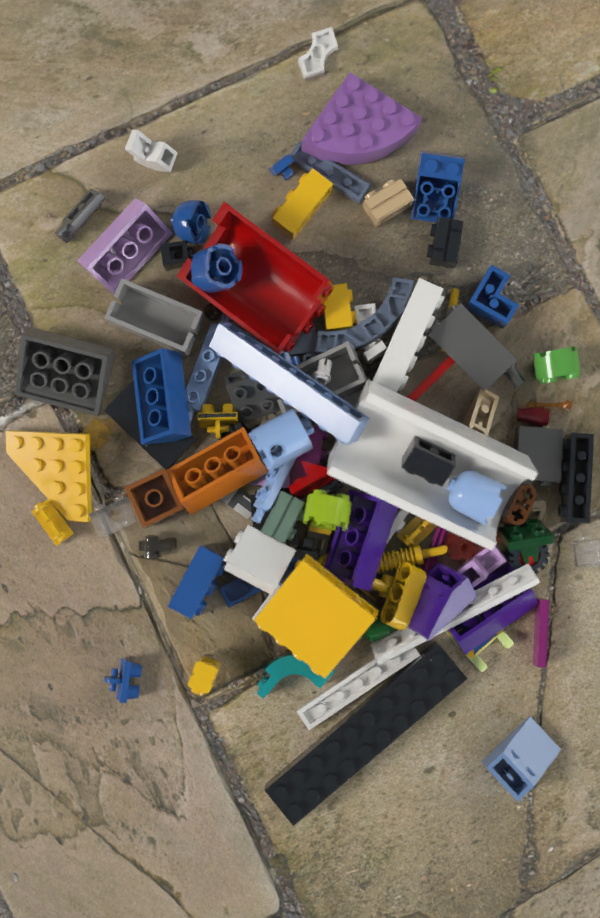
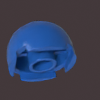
M188 200L179 204L171 218L174 232L182 241L186 240L190 244H203L206 241L211 227L207 226V218L211 219L209 206L206 202L199 200Z

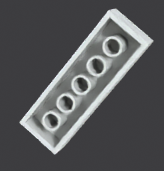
M421 278L418 279L373 382L396 393L404 389L409 378L405 374L406 372L410 373L417 360V356L414 354L415 352L419 353L426 340V336L423 334L424 332L428 333L435 320V316L432 314L437 313L444 300V296H441L443 288Z

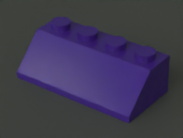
M350 489L348 496H350L349 501L352 502L348 530L342 531V527H337L324 568L346 584L371 591L398 507L378 497Z
M508 562L490 573L484 581L473 588L474 591L514 571L513 567ZM529 588L480 613L481 619L478 620V615L448 631L466 655L536 607L538 602L534 591ZM461 628H463V631H461L460 633H457L458 630H460Z

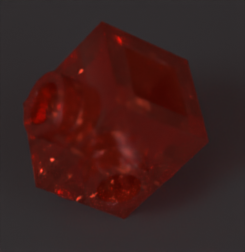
M450 532L445 539L448 552H450L449 556L458 561H461L462 558L469 561L471 556L474 557L479 548L477 543L453 532Z

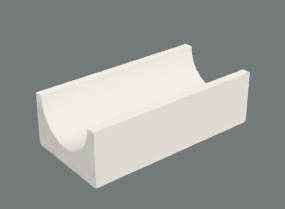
M368 379L354 407L370 419L358 441L346 445L336 440L328 456L327 474L489 550H493L496 545L498 523L508 500L523 481L527 479L534 481L538 474L529 456ZM414 436L456 455V466L443 487L437 484H430L424 478L416 474H409L401 468L402 456ZM472 470L506 485V490H501L499 497L503 499L493 518L487 517V526L478 523L451 507L448 499L450 491L447 490V486L452 477L457 478L460 473Z

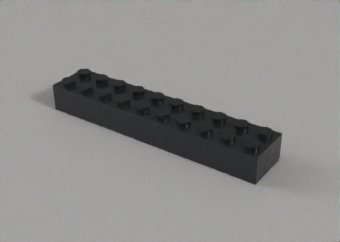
M434 641L420 653L418 658L404 666L265 784L264 791L289 822L295 826L468 678L439 643Z

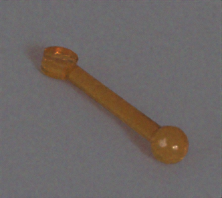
M569 400L563 403H534L533 401H528L526 406L527 408L544 406L569 409L572 403Z

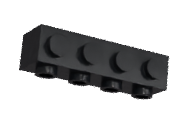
M569 433L563 438L564 460H562L561 466L563 481L559 484V495H562V500L558 506V517H561L560 522L590 523L594 434Z

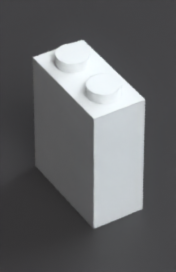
M247 525L245 531L240 530L234 540L237 543L235 549L228 550L224 561L227 562L224 570L273 595L296 550Z

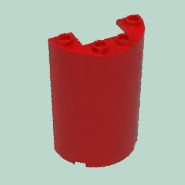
M223 202L212 219L218 226L202 250L217 244H226L232 247L237 259L242 262L243 272L240 281L236 282L229 289L208 293L196 287L191 280L192 258H187L177 277L278 355L284 352L289 353L303 334L307 335L314 327L312 322L317 316L320 317L326 309L324 304L334 289L332 282L229 204Z

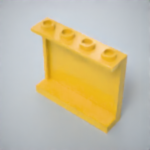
M306 554L274 596L259 612L254 621L262 631L268 632L275 637L279 645L286 646L291 650L295 658L308 664L315 674L326 678L375 621L379 611L311 556Z

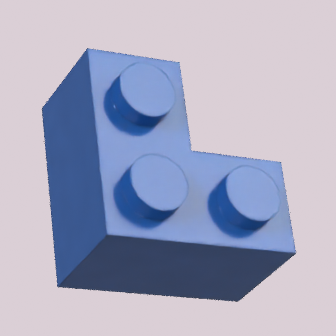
M491 264L468 302L466 309L503 329L519 306L500 294L510 275Z

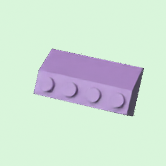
M135 198L77 262L114 295L121 278L129 281L160 248V244H164L173 233L147 204Z

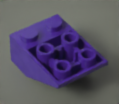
M440 562L426 573V582L408 626L409 629L429 641L477 597L467 576Z

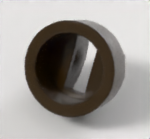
M209 303L205 306L204 314L207 319L216 321L221 317L222 311L214 306V316H210L211 306L214 305Z

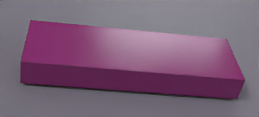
M536 598L538 605L535 607L533 665L546 668L549 600Z

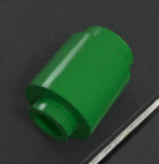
M380 615L376 617L375 621L362 636L364 640H369L372 643L390 636V633L395 631L393 627L381 621Z

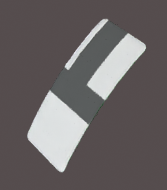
M238 490L221 498V500L246 519L251 516V500Z

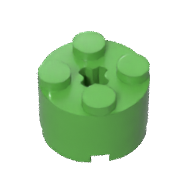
M577 346L532 354L536 380H539L540 384L556 382L559 376H561V380L580 377L581 368Z

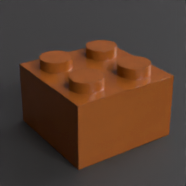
M165 468L124 487L143 528L151 527L186 510L180 503Z

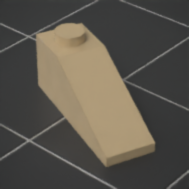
M479 388L462 424L488 436L499 396L488 390L484 392Z

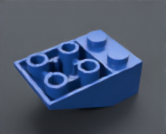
M420 151L411 219L436 222L439 217L449 218L450 220L454 219L465 163L463 156Z

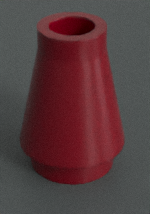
M544 406L518 408L517 421L541 428L542 426H548L550 409L544 408Z

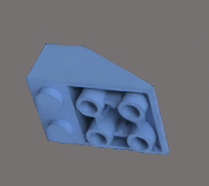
M529 716L481 762L514 799L519 802L536 785L561 749L534 719Z

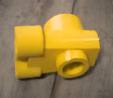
M383 574L381 580L375 578L371 590L379 591L378 596L387 598L394 577Z

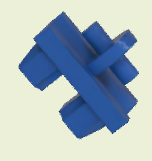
M121 658L119 677L118 668H112L111 676H104V682L110 683L109 691L115 692L116 685L118 684L116 699H119L120 703H127V699L139 698V686L130 685L129 678L141 677L142 665L131 662L129 659Z

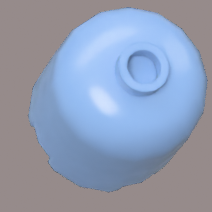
M467 470L460 473L457 478H451L447 486V490L450 491L448 497L449 504L456 511L487 526V517L493 518L503 499L499 497L501 490H506V485L476 471Z

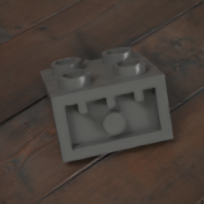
M243 370L224 376L233 407L238 413L239 423H244L280 410L275 394L268 392L261 383L250 379L249 375Z

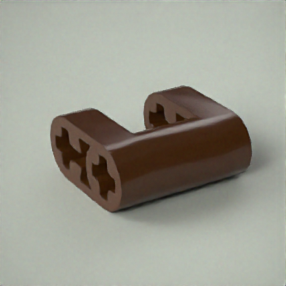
M521 484L516 488L508 500L509 503L506 504L499 523L512 525L525 523L537 496V492L532 485ZM526 490H527V494H529V498H525V491H526Z

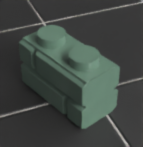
M281 491L261 532L283 543H286L287 540L292 541L297 531L293 527L297 520L302 521L305 503Z

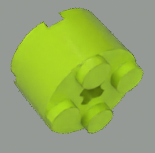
M314 490L312 494L307 496L303 523L307 524L308 521H311L312 527L336 531V527H342V531H347L352 502L349 501L350 496L336 494L335 497L327 495L326 491Z

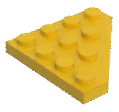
M21 430L5 431L6 453L68 521H91L90 434Z

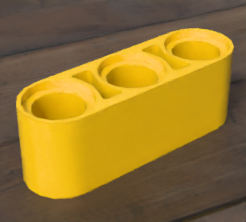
M404 562L399 566L381 611V621L384 624L398 630H405L409 626L426 582L427 576L424 570L408 562Z

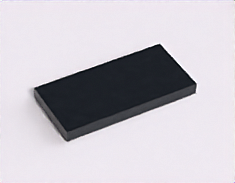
M134 380L104 410L165 469H169L197 440L191 434L190 437L176 442L142 445Z

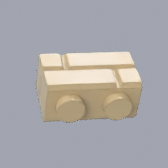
M392 179L383 185L382 190L378 192L373 190L364 197L363 208L374 226L377 227L411 207L414 198L409 190H407L402 179L397 181Z

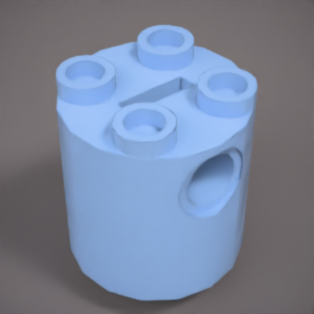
M290 409L258 426L248 434L256 446L262 461L268 471L313 449L308 436L315 431L308 418L304 417L299 420L293 409Z

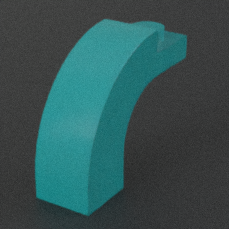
M287 653L277 657L265 667V671L270 676L267 677L265 675L258 682L257 686L259 689L257 694L264 699L282 678L292 674L305 676L320 689L333 675L335 670L333 669L324 678L321 675L315 674L304 661L295 658L293 653Z

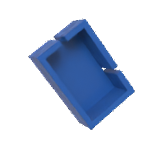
M200 545L167 607L190 619L200 616V614L202 615L207 606V602H205L207 595H212L218 585L215 582L216 577L223 575L225 572V556L205 545Z

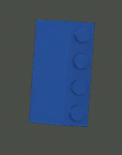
M161 348L133 360L132 370L141 444L176 442L190 437L191 429L181 353Z

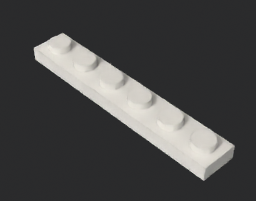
M413 647L380 665L373 658L297 709V713L308 730H311L418 658L420 654Z

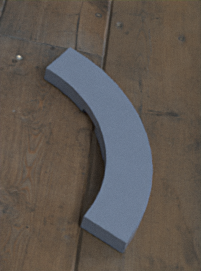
M393 277L389 292L380 308L359 325L347 330L318 331L315 354H322L347 341L357 350L379 339L397 322L403 313L412 293L414 280Z

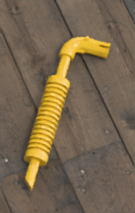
M415 545L412 549L410 546L409 549L405 547L404 550L401 548L400 551L396 549V552L391 550L392 553L387 551V554L383 552L377 571L378 573L380 571L383 573L384 570L388 572L391 569L393 571V568L398 570L397 567L404 562L414 566L416 563L417 565L424 564V558L443 555L447 552L448 547L443 545L421 550L420 545ZM300 560L296 562L295 568L299 565Z

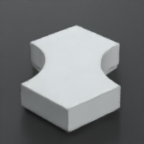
M332 27L313 32V42L310 50L298 58L304 81L324 76L325 60L332 52L338 50V44Z

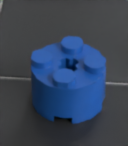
M217 244L194 254L191 263V280L193 284L208 293H216L229 289L236 282L240 281L243 272L242 262L237 259L233 252L234 249L226 244Z

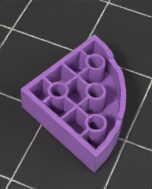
M350 72L302 139V151L314 156L316 159L340 162V164L344 165L366 164L380 160L408 143L419 130L422 118Z

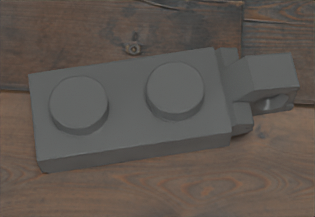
M90 189L63 219L65 222L55 234L62 241L68 243L75 237L74 233L76 230L83 227L87 223L88 217L101 207L105 197L101 193Z

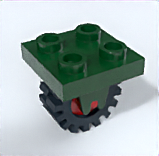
M529 519L521 525L505 524L502 527H497L498 536L506 545V552L508 553L506 558L514 570L528 563L535 574L539 573L537 570L539 567L542 570L545 568L543 563L548 564L549 560L546 557L550 556L546 545L554 543V535L541 520Z

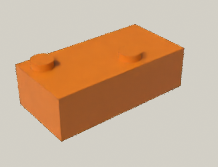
M242 427L167 469V473L180 503L193 515L268 473V470L249 434Z

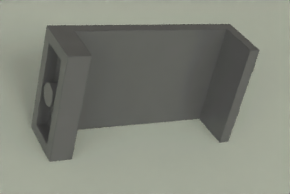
M461 303L458 306L453 305L445 313L447 317L442 322L438 320L429 329L431 331L429 336L485 392L517 359Z

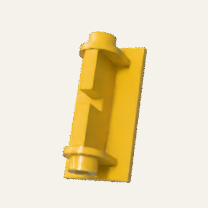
M49 499L43 503L39 502L34 506L35 509L31 512L56 547L75 534Z
M415 516L396 536L408 548L411 546L412 549L413 546L419 545L438 525Z

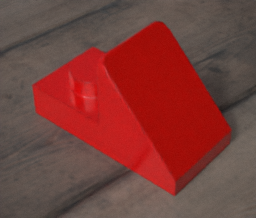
M301 461L307 476L296 479L294 484L289 486L292 495L302 499L336 478L327 474L326 467Z

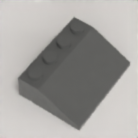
M31 327L21 337L15 395L99 416L112 371L115 349Z

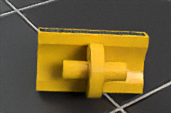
M203 404L201 413H198L200 429H207V433H216V439H221L222 432H229L230 424L237 425L239 423L238 413L235 411L233 404H224L222 413H215V408L212 404Z

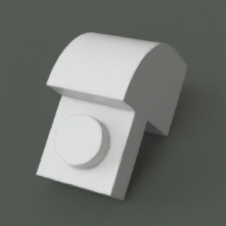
M139 130L131 131L125 150L134 156V161L161 172H171L178 154L165 142L152 141Z

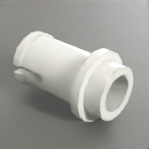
M325 358L318 362V368L313 374V379L326 386L331 381L330 371L332 362L328 359L327 364L324 365Z

